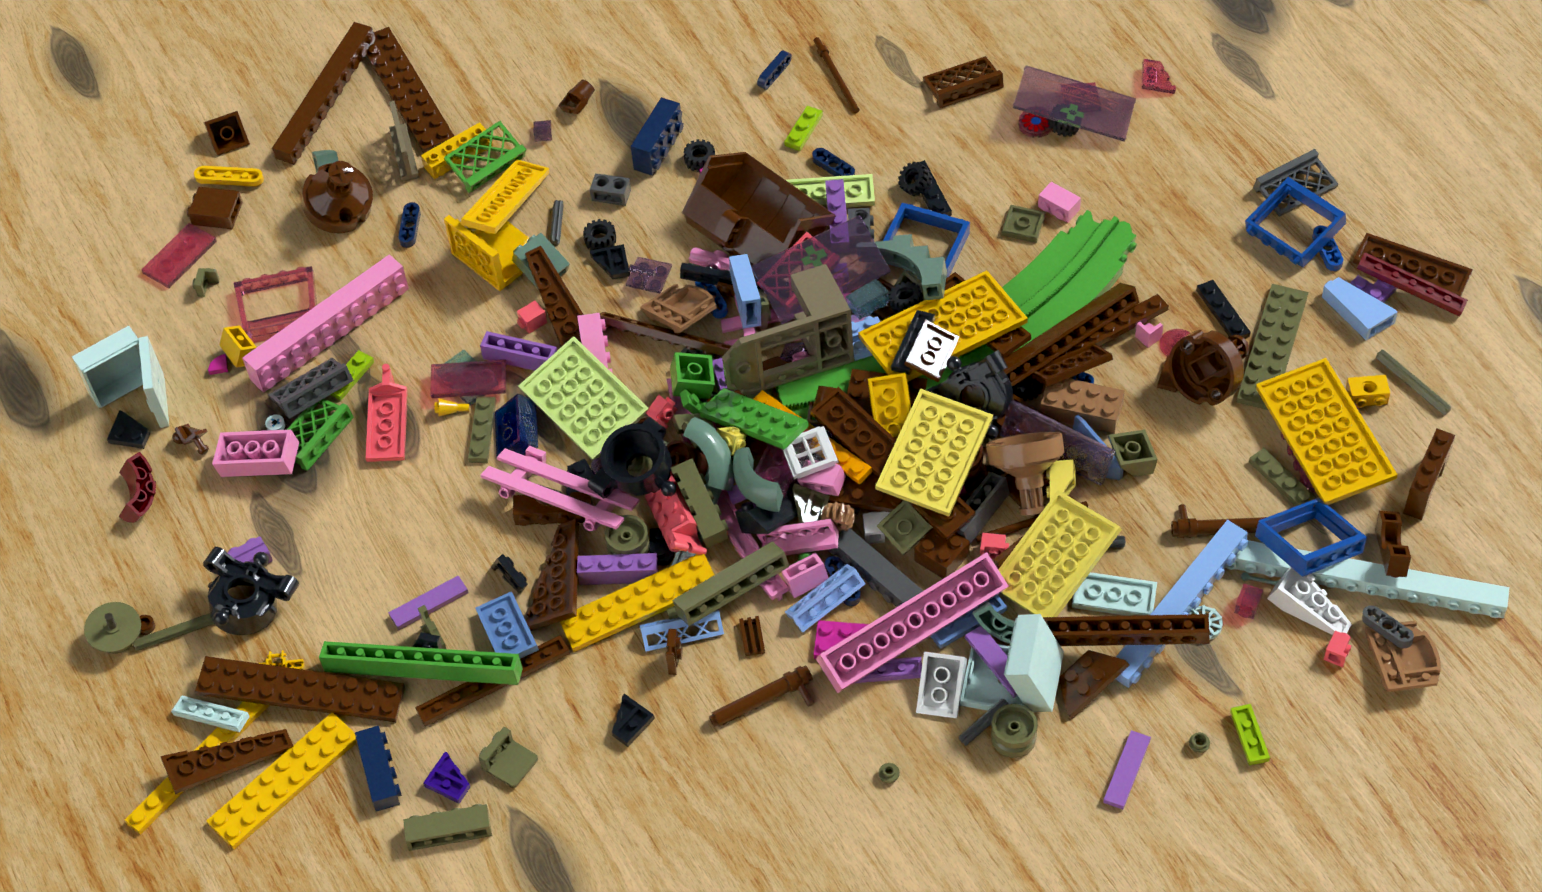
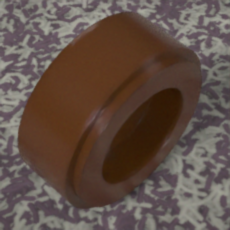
M150 615L139 616L141 620L140 635L152 633L156 626L154 619Z

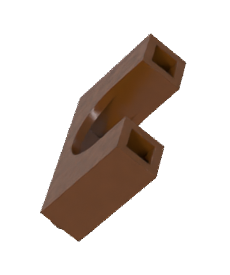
M1436 428L1411 484L1403 514L1419 520L1423 519L1437 478L1442 476L1455 439L1454 434Z

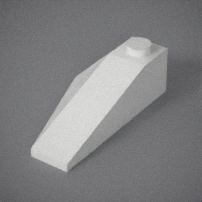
M1292 567L1286 571L1267 598L1284 612L1331 635L1334 634L1335 630L1347 633L1352 625L1339 607L1332 604L1326 597V591L1324 589L1321 590L1314 582L1315 578L1312 574L1302 577Z

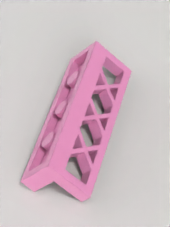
M831 519L780 526L769 534L756 535L762 542V547L773 541L785 552V555L838 548L839 531Z

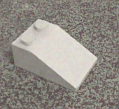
M924 652L916 713L957 719L967 658Z

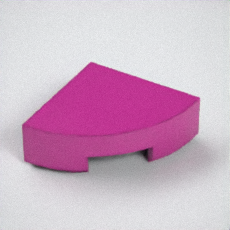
M226 354L216 357L210 363L208 368L209 375L228 372Z

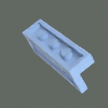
M846 564L786 610L785 613L794 621L799 630L804 632L864 586L865 582L854 567Z
M715 610L692 624L700 628L695 636L685 633L688 625L680 617L639 625L645 651L666 647L667 642H661L663 639L667 641L665 636L669 629H677L680 632L678 637L686 636V638H681V644L724 634L719 610ZM717 620L719 630L710 632L705 629L708 621ZM655 633L661 637L657 644L648 646L646 635Z

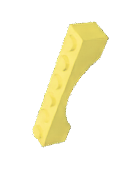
M1073 460L1056 461L1050 466V469L1046 470L1047 480H1050V486L1046 487L1047 498L1051 500L1058 490L1068 496L1076 486V468Z

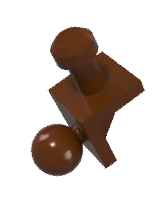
M189 424L175 428L172 439L176 444L186 445L194 442L198 448V453L201 455L209 450V447L201 440V437L208 432L207 429H196L190 427Z

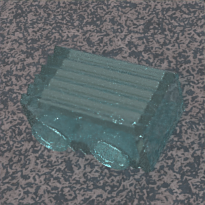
M877 279L845 296L851 312L859 320L870 316L874 310L883 308L890 302L888 290Z

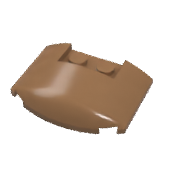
M674 284L640 306V309L653 322L657 320L672 328L674 333H680L717 308L714 298L709 292L700 287L687 284L685 287L678 289V284Z
M1415 621L1400 622L1414 634L1413 644L1409 648H1400L1372 628L1365 627L1369 650L1372 651L1382 678L1381 683L1387 692L1437 686L1441 672L1438 650L1429 634L1425 630L1421 632L1415 627L1417 626ZM1389 624L1382 625V627L1385 629L1393 628Z

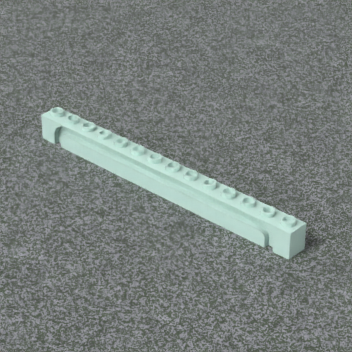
M1247 540L1246 548L1236 554L1237 557L1234 563L1226 567L1230 570L1236 569L1248 573H1258L1280 578L1290 568L1286 562L1265 544ZM1297 549L1303 555L1311 553V551ZM1350 558L1311 573L1315 578L1314 582L1316 584L1329 588H1341L1350 592L1357 591L1367 593L1368 595L1384 596L1389 599H1401L1411 603L1417 602L1433 607H1445L1450 610L1483 614L1493 618H1504L1508 607L1510 587L1408 569L1407 577L1395 578L1386 576L1383 564Z

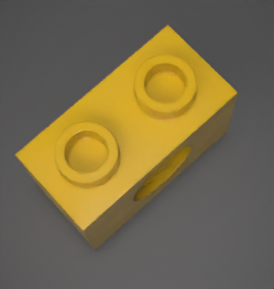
M1386 375L1347 378L1345 389L1356 407L1388 404L1390 389Z

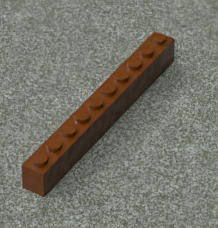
M357 22L352 24L272 147L277 160L294 165L297 159L301 157L304 148L308 146L313 134L317 132L322 120L326 118L328 111L334 106L335 100L342 93L346 83L350 81L351 75L358 68L362 58L366 56L369 47L374 43L375 35L372 27Z
M1124 283L1117 284L1004 358L1008 368L1003 371L1008 376L1011 385L1014 386L1140 303L1135 286Z

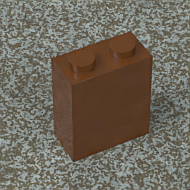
M198 187L197 192L193 195L191 207H188L187 216L190 218L192 225L233 229L243 203L240 193L234 190Z

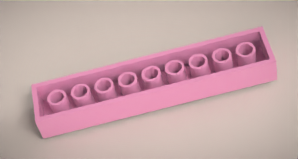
M389 254L245 355L243 361L250 380L264 393L283 378L288 377L297 368L302 367L311 358L331 346L342 336L347 335L356 326L361 325L363 321L375 315L380 309L389 305L394 299L403 295L409 289L403 266Z
M986 552L821 653L816 660L836 692L840 693L1000 594L1009 586Z

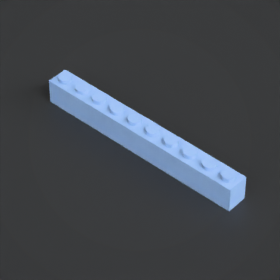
M1227 520L1150 615L1189 614L1192 609H1196L1200 605L1203 595L1209 594L1212 590L1215 580L1222 578L1227 565L1231 566L1237 557L1236 554L1246 548L1248 532ZM1125 645L1116 658L1126 660L1130 666L1115 680L1127 688L1132 683L1136 684L1142 675L1141 672L1151 666L1154 660L1153 657L1157 653L1160 654L1165 645Z

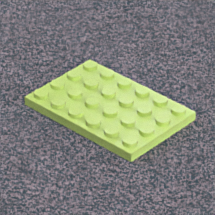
M574 336L518 386L594 462L601 456L600 452L604 442L615 430L625 425L636 424L649 410L636 395Z

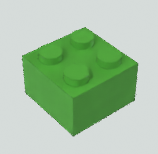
M675 352L670 365L673 396H680V392L686 389L691 394L694 393L698 398L710 399L715 386L712 355Z

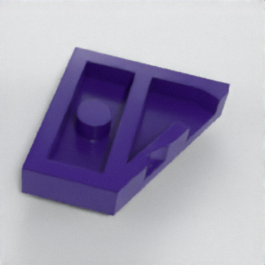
M447 752L443 753L423 783L424 787L460 804L470 789L469 782L461 774L459 768L454 764Z

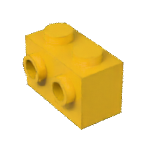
M240 325L223 328L219 346L235 367L245 366L243 357L257 347Z

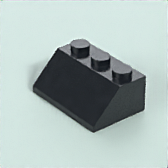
M780 487L783 499L779 512L762 509L753 502L742 504L741 508L735 511L741 532L769 534L798 516L792 491L788 487Z

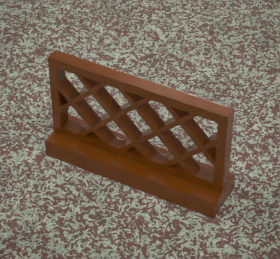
M986 56L923 76V81L937 99L939 108L1004 88L1003 73L1000 70L997 71ZM983 63L986 64L985 67L978 66ZM974 71H979V72H982V73H981V74H975V73H973V72H974ZM958 76H962V77H966V78H965V80H963V79H958ZM934 79H935V80H939L937 83H935V82H930L931 80H934ZM943 81L950 82L949 85L941 84Z

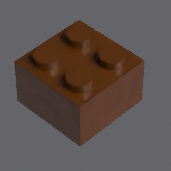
M933 528L914 548V561L944 579L954 573L970 554V541L957 533L949 540H946Z

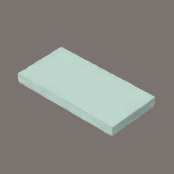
M1090 572L1075 592L1072 608L1125 616L1150 615L1154 610L1157 582Z

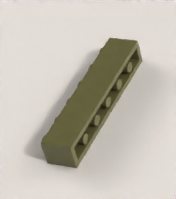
M773 541L673 599L677 615L688 626L694 624L788 568L789 564L785 552Z

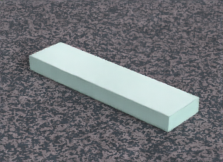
M181 696L171 711L174 716L236 732L242 730L250 717L248 712L186 696Z

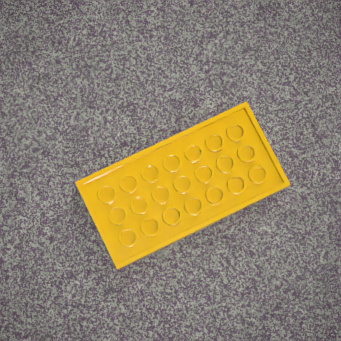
M986 270L945 290L943 299L924 300L858 332V337L888 375L900 373L891 371V365L917 310L935 314L934 324L959 336L951 355L956 357L1028 323V318ZM912 369L910 375H907V382L923 374Z
M1327 358L1256 384V390L1318 496L1325 504H1333L1397 479L1398 474Z

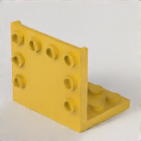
M450 215L444 218L451 253L498 291L503 290L523 274L512 261L513 251L519 245L524 246L529 237L510 222L506 221L496 234H487L478 229L475 231L467 229L461 225L458 219H454Z

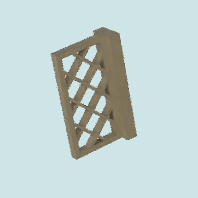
M390 101L389 104L395 125L390 126L389 129L402 182L417 179L419 174L406 123L400 124L395 102Z

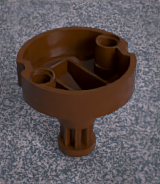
M336 161L322 165L318 168V172L315 175L310 174L305 180L302 191L303 211L308 220L323 231L337 234L351 232L356 229L358 222H365L371 212L373 201L371 184L361 171L351 166L348 162ZM342 220H346V221H348L349 223L345 224V223H342L341 221H342Z
M1202 330L1193 331L1180 339L1171 349L1168 361L1170 377L1177 390L1189 401L1198 405L1203 402H1208L1211 406L1217 405L1232 396L1241 386L1244 375L1242 360L1248 356L1249 345L1240 335H1232L1227 338L1213 330L1208 333H1204Z

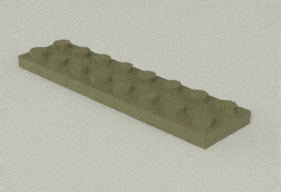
M1276 284L1271 285L1237 396V403L1268 410L1256 390V384L1286 372L1309 292Z

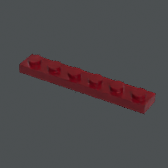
M1366 252L1357 267L1358 270L1459 317L1468 301L1459 295Z

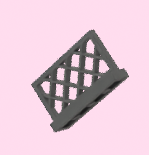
M1313 149L1256 178L1253 189L1256 193L1260 192L1267 199L1271 194L1266 189H1277L1282 181L1290 177L1297 183L1304 185L1305 188L1306 186L1317 188L1315 194L1321 196L1338 187V183L1319 160V153L1316 149ZM1316 164L1320 169V173L1310 171V167ZM1296 174H1305V181L1296 179ZM1308 176L1317 177L1318 183L1309 182ZM1321 179H1326L1331 184L1329 186L1321 185L1320 182ZM1289 195V198H1285L1282 201L1287 203V207L1281 210L1277 206L1274 211L1280 217L1303 205V203L1292 200Z
M330 358L270 393L269 397L284 410L288 418H291L354 380L347 365L344 363L340 364L334 358Z

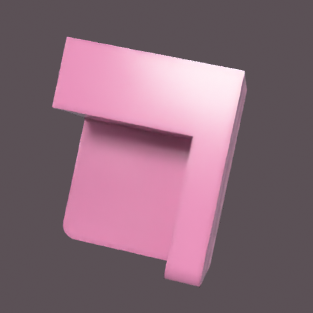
M1138 322L1136 324L1135 337L1149 348L1162 338L1163 325L1159 323L1154 327L1150 323L1143 325L1141 322Z

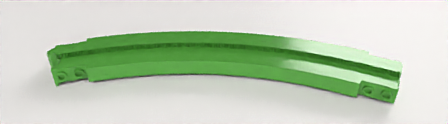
M1086 210L1083 215L1078 217L1074 228L1071 227L1067 233L1060 231L1027 267L1002 287L1027 316L1028 323L1022 325V327L1031 334L1030 341L1111 289L1123 273L1124 264L1128 258L1127 255L1129 252L1133 253L1137 246V243H1135L1136 235L1132 233L1129 223L1125 221L1119 222L1118 217L1115 216L1111 221L1103 219L1101 223L1093 221L1091 211ZM986 344L959 356L962 363L961 367L973 362H980L986 356L994 353V351ZM869 356L856 361L854 359V362L776 386V393H778V401L807 420L810 401H815L818 386L839 387L847 394L852 369L880 373L886 372L874 356ZM946 366L939 382L925 375H921L918 378L928 379L927 390L947 380L953 371L949 370Z

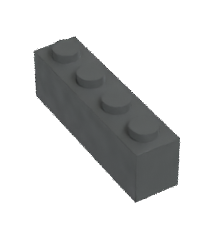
M989 472L966 501V504L976 513L956 533L969 540L970 544L1010 494L1006 477Z

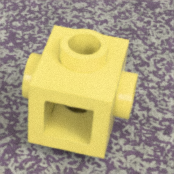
M724 427L717 429L719 435L726 441L731 456H734L737 449L745 448L747 434L740 432L739 428Z

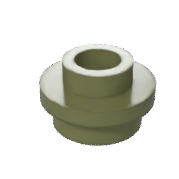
M1198 732L1190 737L1189 746L1194 752L1203 753L1209 749L1210 740L1206 734Z
M885 763L880 767L879 777L885 783H893L899 778L900 771L895 764ZM889 770L893 771L891 774L886 773Z

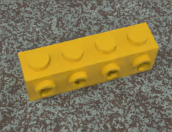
M479 122L421 155L423 167L434 179L452 170L444 160V157L486 129ZM480 139L479 145L489 146L490 139ZM468 147L465 149V154L475 155L476 148ZM478 149L477 155L480 154V153H482V152H484V151H486V150H484V149ZM454 156L450 160L454 164L461 165L462 157ZM464 158V162L470 160L469 158Z

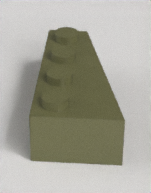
M693 459L672 467L671 470L675 481L697 524L706 547L709 548L728 539L726 531L729 528L725 519H720L721 511L717 504H713V494L710 488L706 489L705 484L707 482L703 473L699 474Z

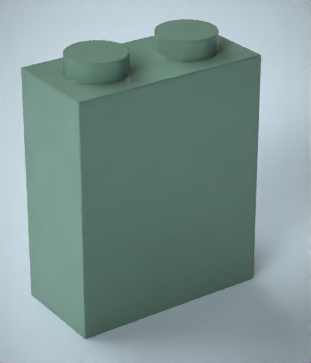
M539 233L537 236H531L524 246L519 245L513 251L512 261L535 286L536 283L525 258L526 252L542 246L560 276L568 271L570 265L542 233Z

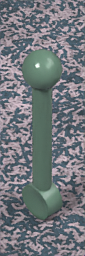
M1247 572L1241 574L1243 581L1253 580L1276 585L1279 581L1249 576Z

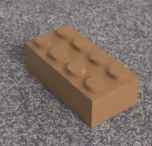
M1067 378L1045 388L1040 411L1056 421L1072 425L1074 424L1075 416L1079 415L1092 429L1115 434L1123 406L1125 390Z

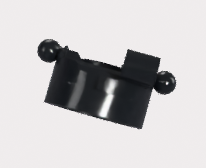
M999 350L986 356L980 362H973L961 367L962 363L959 357L951 356L948 358L946 365L953 372L948 376L947 380L926 391L964 404L962 400L964 388L970 384L979 386L985 394V403L979 410L993 415V420L985 437L991 440L995 439L999 431L992 424L1001 420L1008 413L1013 401V388L1008 376L1003 371L1008 368Z
M649 417L642 424H629L615 430L603 444L600 456L602 468L591 477L588 487L603 499L607 498L613 489L617 488L635 496L646 495L651 492L655 493L660 489L664 496H673L676 492V485L668 481L671 476L672 458L663 440L666 428ZM639 456L650 458L652 460V468L648 472L638 477L628 473V465L634 458Z
M214 547L203 562V566L208 571L219 575L213 582L208 584V602L211 619L219 629L233 635H250L266 628L276 615L277 599L289 601L298 588L299 581L291 575H274L269 573L264 568L269 561V557L265 552H257L253 557V562H241L230 556L224 549ZM247 585L255 588L254 594L243 600L234 599L228 593L229 589L237 586Z

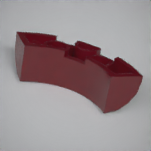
M141 452L128 458L119 472L126 481L130 493L129 502L125 505L119 517L129 523H135L149 510L156 494V481L153 480L151 474L152 468Z

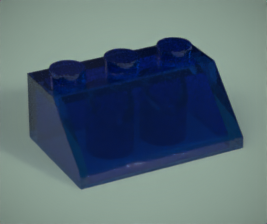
M516 394L494 412L496 458L505 448L526 456L525 450L529 446L538 448L536 404L531 399Z

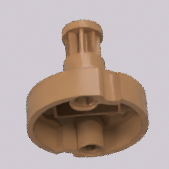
M1028 433L989 441L986 444L988 464L994 465V467L1015 477L1016 488L1020 492L1021 499L1020 514L1033 517L1041 514L1046 507L1042 492V486H1044L1043 472L1064 453L1062 433Z

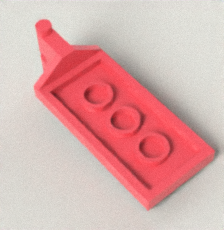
M383 364L382 382L369 388L366 438L367 462L405 460L408 390L406 386L395 384L389 364Z
M670 471L671 476L668 481L676 485L675 494L667 497L662 494L660 489L655 493L646 494V501L670 551L676 553L688 551L689 553L706 555L707 549L702 547L698 539L697 524Z

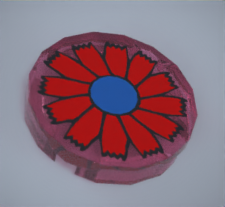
M1030 108L1023 111L1018 120L1020 131L1032 138L1034 136L1040 138L1048 135L1052 131L1049 128L1050 125H1048L1050 113L1042 108Z

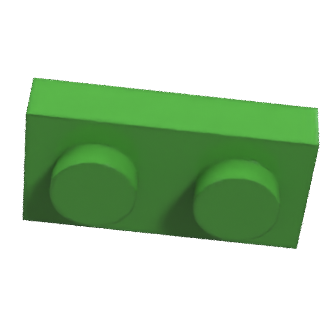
M686 389L680 392L683 407L692 414L699 413V410L706 405V402L700 401L694 393L691 394Z

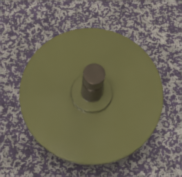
M110 602L97 607L90 613L85 622L84 634L88 643L93 648L112 654L121 653L129 649L138 638L141 631V620L137 611L130 605L121 602Z

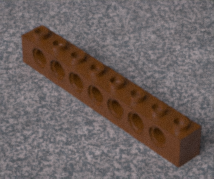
M1209 614L1043 617L1060 646L1210 644Z

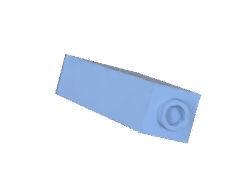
M748 255L730 256V274L742 327L744 329L761 326V299Z
M1338 277L1324 285L1322 298L1365 340L1395 324L1398 313L1395 309Z

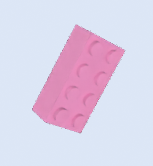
M292 430L220 433L212 465L221 477L292 474L299 441Z

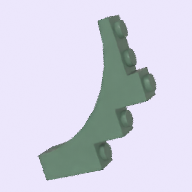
M912 234L893 236V240L857 243L856 250L859 263H862V261L899 266L908 270L922 283L925 300L944 298L947 277L944 257L930 258L928 245L914 247Z

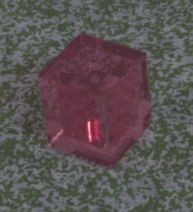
M1244 583L1237 599L1234 613L1244 618L1254 619L1262 599L1263 590Z

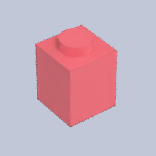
M536 301L517 311L519 327L525 329L529 334L547 323L546 313Z

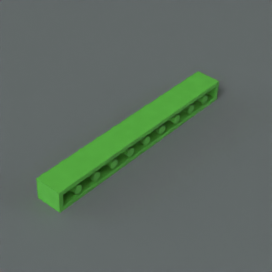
M324 641L319 655L324 672L518 685L523 670L519 654Z

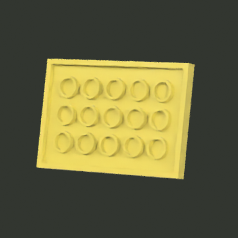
M920 389L875 489L949 517L993 420V415Z
M1058 490L998 569L1009 586L1000 594L1032 614H1041L1042 618L1057 617L1121 532V527Z

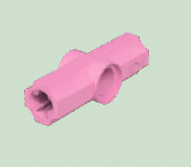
M696 247L691 250L690 263L730 271L729 257L720 250L709 252Z

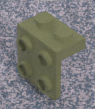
M503 727L500 732L495 733L491 743L481 750L479 760L483 770L510 787L515 788L538 761V756L515 742L512 738L511 730Z

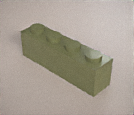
M475 804L468 808H454L451 811L432 812L429 815H414L403 819L405 840L409 851L492 836L487 804Z

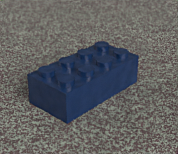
M662 97L658 101L631 145L633 168L635 171L653 176L655 171L659 170L663 158L667 157L669 148L675 144L677 135L682 132L684 127L680 103Z

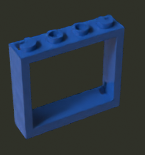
M1287 177L1245 220L1246 231L1249 235L1260 239L1264 245L1274 248L1279 255L1286 256L1293 264H1298L1303 268L1346 224V213L1290 177ZM1288 195L1332 222L1303 253H1300L1259 226Z
M901 203L883 241L893 240V236L896 235L904 218L959 233L945 261L947 277H949L970 234V222L911 204Z
M1320 498L1259 520L1255 534L1256 538L1302 577L1363 553L1367 539L1363 533ZM1315 518L1342 541L1303 555L1277 532Z

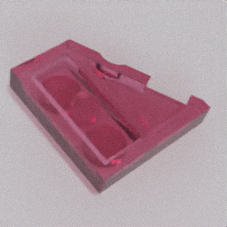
M1143 59L1142 89L1175 94L1176 86H1172L1170 83V76L1164 70L1161 61Z

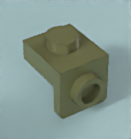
M198 268L196 278L192 282L193 289L196 290L198 297H205L208 283H219L220 279L217 270Z

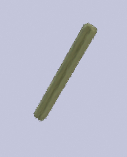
M1383 349L1377 353L1376 358L1443 415L1450 412L1451 406L1390 354Z
M209 613L137 638L133 646L136 651L213 625L214 622Z

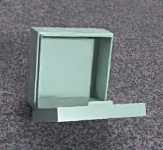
M127 326L72 356L87 391L98 408L104 407L143 385L147 404L150 411L154 413L160 428L169 426L164 373L148 336L137 338L130 326Z
M1041 614L1018 615V618H1015L1010 646L998 644L1008 656L1004 675L1018 695L1015 698L1011 696L1002 683L998 682V678L971 647L960 706L988 711L1001 699H1005L1009 704L1026 706L1032 712H1053L1064 651Z

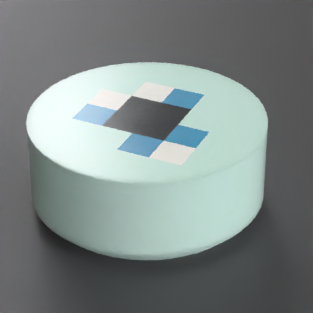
M271 415L267 418L265 425L267 430H284L285 421L280 415Z

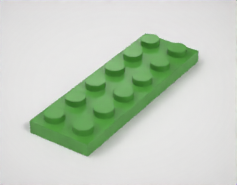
M725 388L699 410L700 416L726 427L739 428L740 432L781 449L788 447L809 427L806 419Z

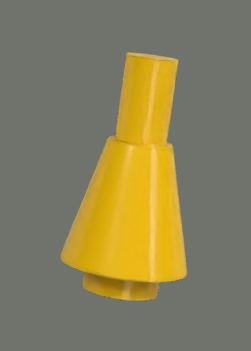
M438 398V402H434V413H438V417L456 413L457 411H469V404H457L456 402Z

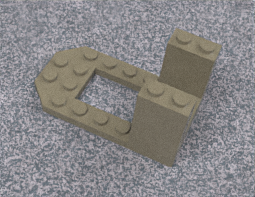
M826 264L790 275L792 290L803 309L802 312L794 314L795 321L739 338L725 353L722 361L725 384L728 389L733 391L737 389L742 394L751 395L854 362L851 309ZM802 339L810 357L763 371L761 351Z

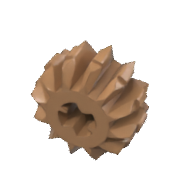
M837 502L834 504L828 503L822 510L821 520L831 519L839 532L842 530L848 531L849 528H852L855 514L854 509L850 505Z

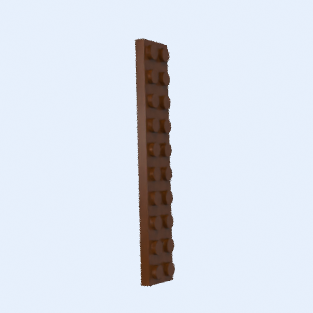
M386 27L374 32L375 41L367 50L366 57L392 101L395 102L396 108L423 154L454 137V134L391 29Z
M837 387L811 409L810 414L856 457L871 466L873 473L880 477L896 443V439L842 389ZM959 497L949 517L909 502L925 521L946 540H949L967 524L976 513Z
M205 656L195 693L199 696L396 723L405 686L404 683Z

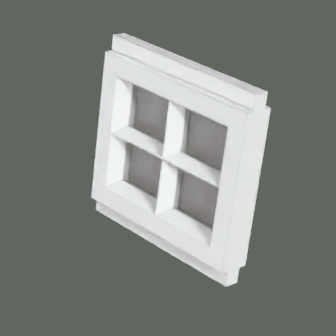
M824 426L801 433L788 447L783 449L794 479L805 477L839 463Z

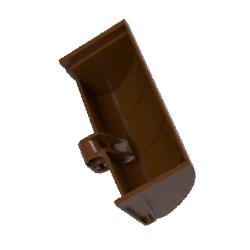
M746 152L709 156L682 211L689 225L730 255L747 254L752 271L760 277H763L806 232L818 241L827 225H831L836 217L835 214ZM808 239L802 243V249L810 246L813 247V243ZM792 253L790 255V262H801L800 253ZM803 253V258L807 257L808 254ZM780 266L777 269V275L788 274V266ZM790 266V273L798 266Z

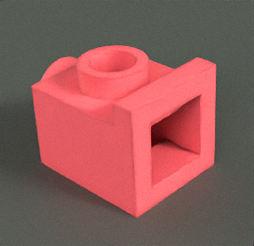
M658 395L646 414L667 429V423L678 409L675 407L676 402L667 396L665 399Z
M982 533L980 556L987 552L991 559H995L1009 547V543H1006V535Z
M1335 630L1326 649L1324 660L1343 667L1352 645H1349L1351 637L1346 633Z

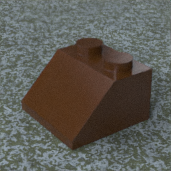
M238 111L203 122L216 155L250 144Z

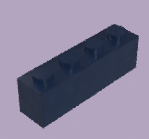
M379 725L355 732L375 811L400 805L398 797L402 796L399 784L395 785L394 783L397 774L394 766L390 767L389 764L393 759L390 749L386 750L385 744H388L386 733H381Z

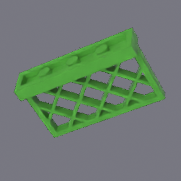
M498 121L446 155L444 160L464 183L467 192L471 193L509 168L516 159L521 160L524 158L527 149L516 141L501 121ZM499 127L503 132V137L493 136V131ZM482 138L490 139L489 146L479 145V140ZM492 140L502 141V147H491ZM504 142H510L515 146L511 150L503 149ZM468 147L476 148L475 155L465 154V149ZM478 149L488 150V157L477 156ZM490 151L501 152L498 159L490 158ZM454 156L462 157L461 165L454 164L450 159ZM464 158L474 159V166L463 165ZM476 160L487 161L486 167H476ZM462 169L472 170V176L466 179L462 174Z
M322 399L306 408L287 429L292 430V432L300 430V434L296 435V438L301 440V444L298 446V450L301 451L296 455L295 463L300 464L302 469L308 471L354 418L348 405L343 403L337 405ZM318 404H322L324 407L318 410H314V408ZM336 410L331 416H328V412ZM324 413V418L315 420L316 415ZM312 417V421L302 424L306 418ZM324 423L320 429L316 430V425ZM313 426V431L303 432V429ZM312 437L309 442L305 443V438Z

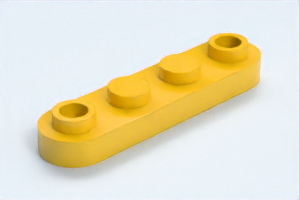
M200 166L194 171L196 181L202 184L259 186L264 181L262 171L255 168Z

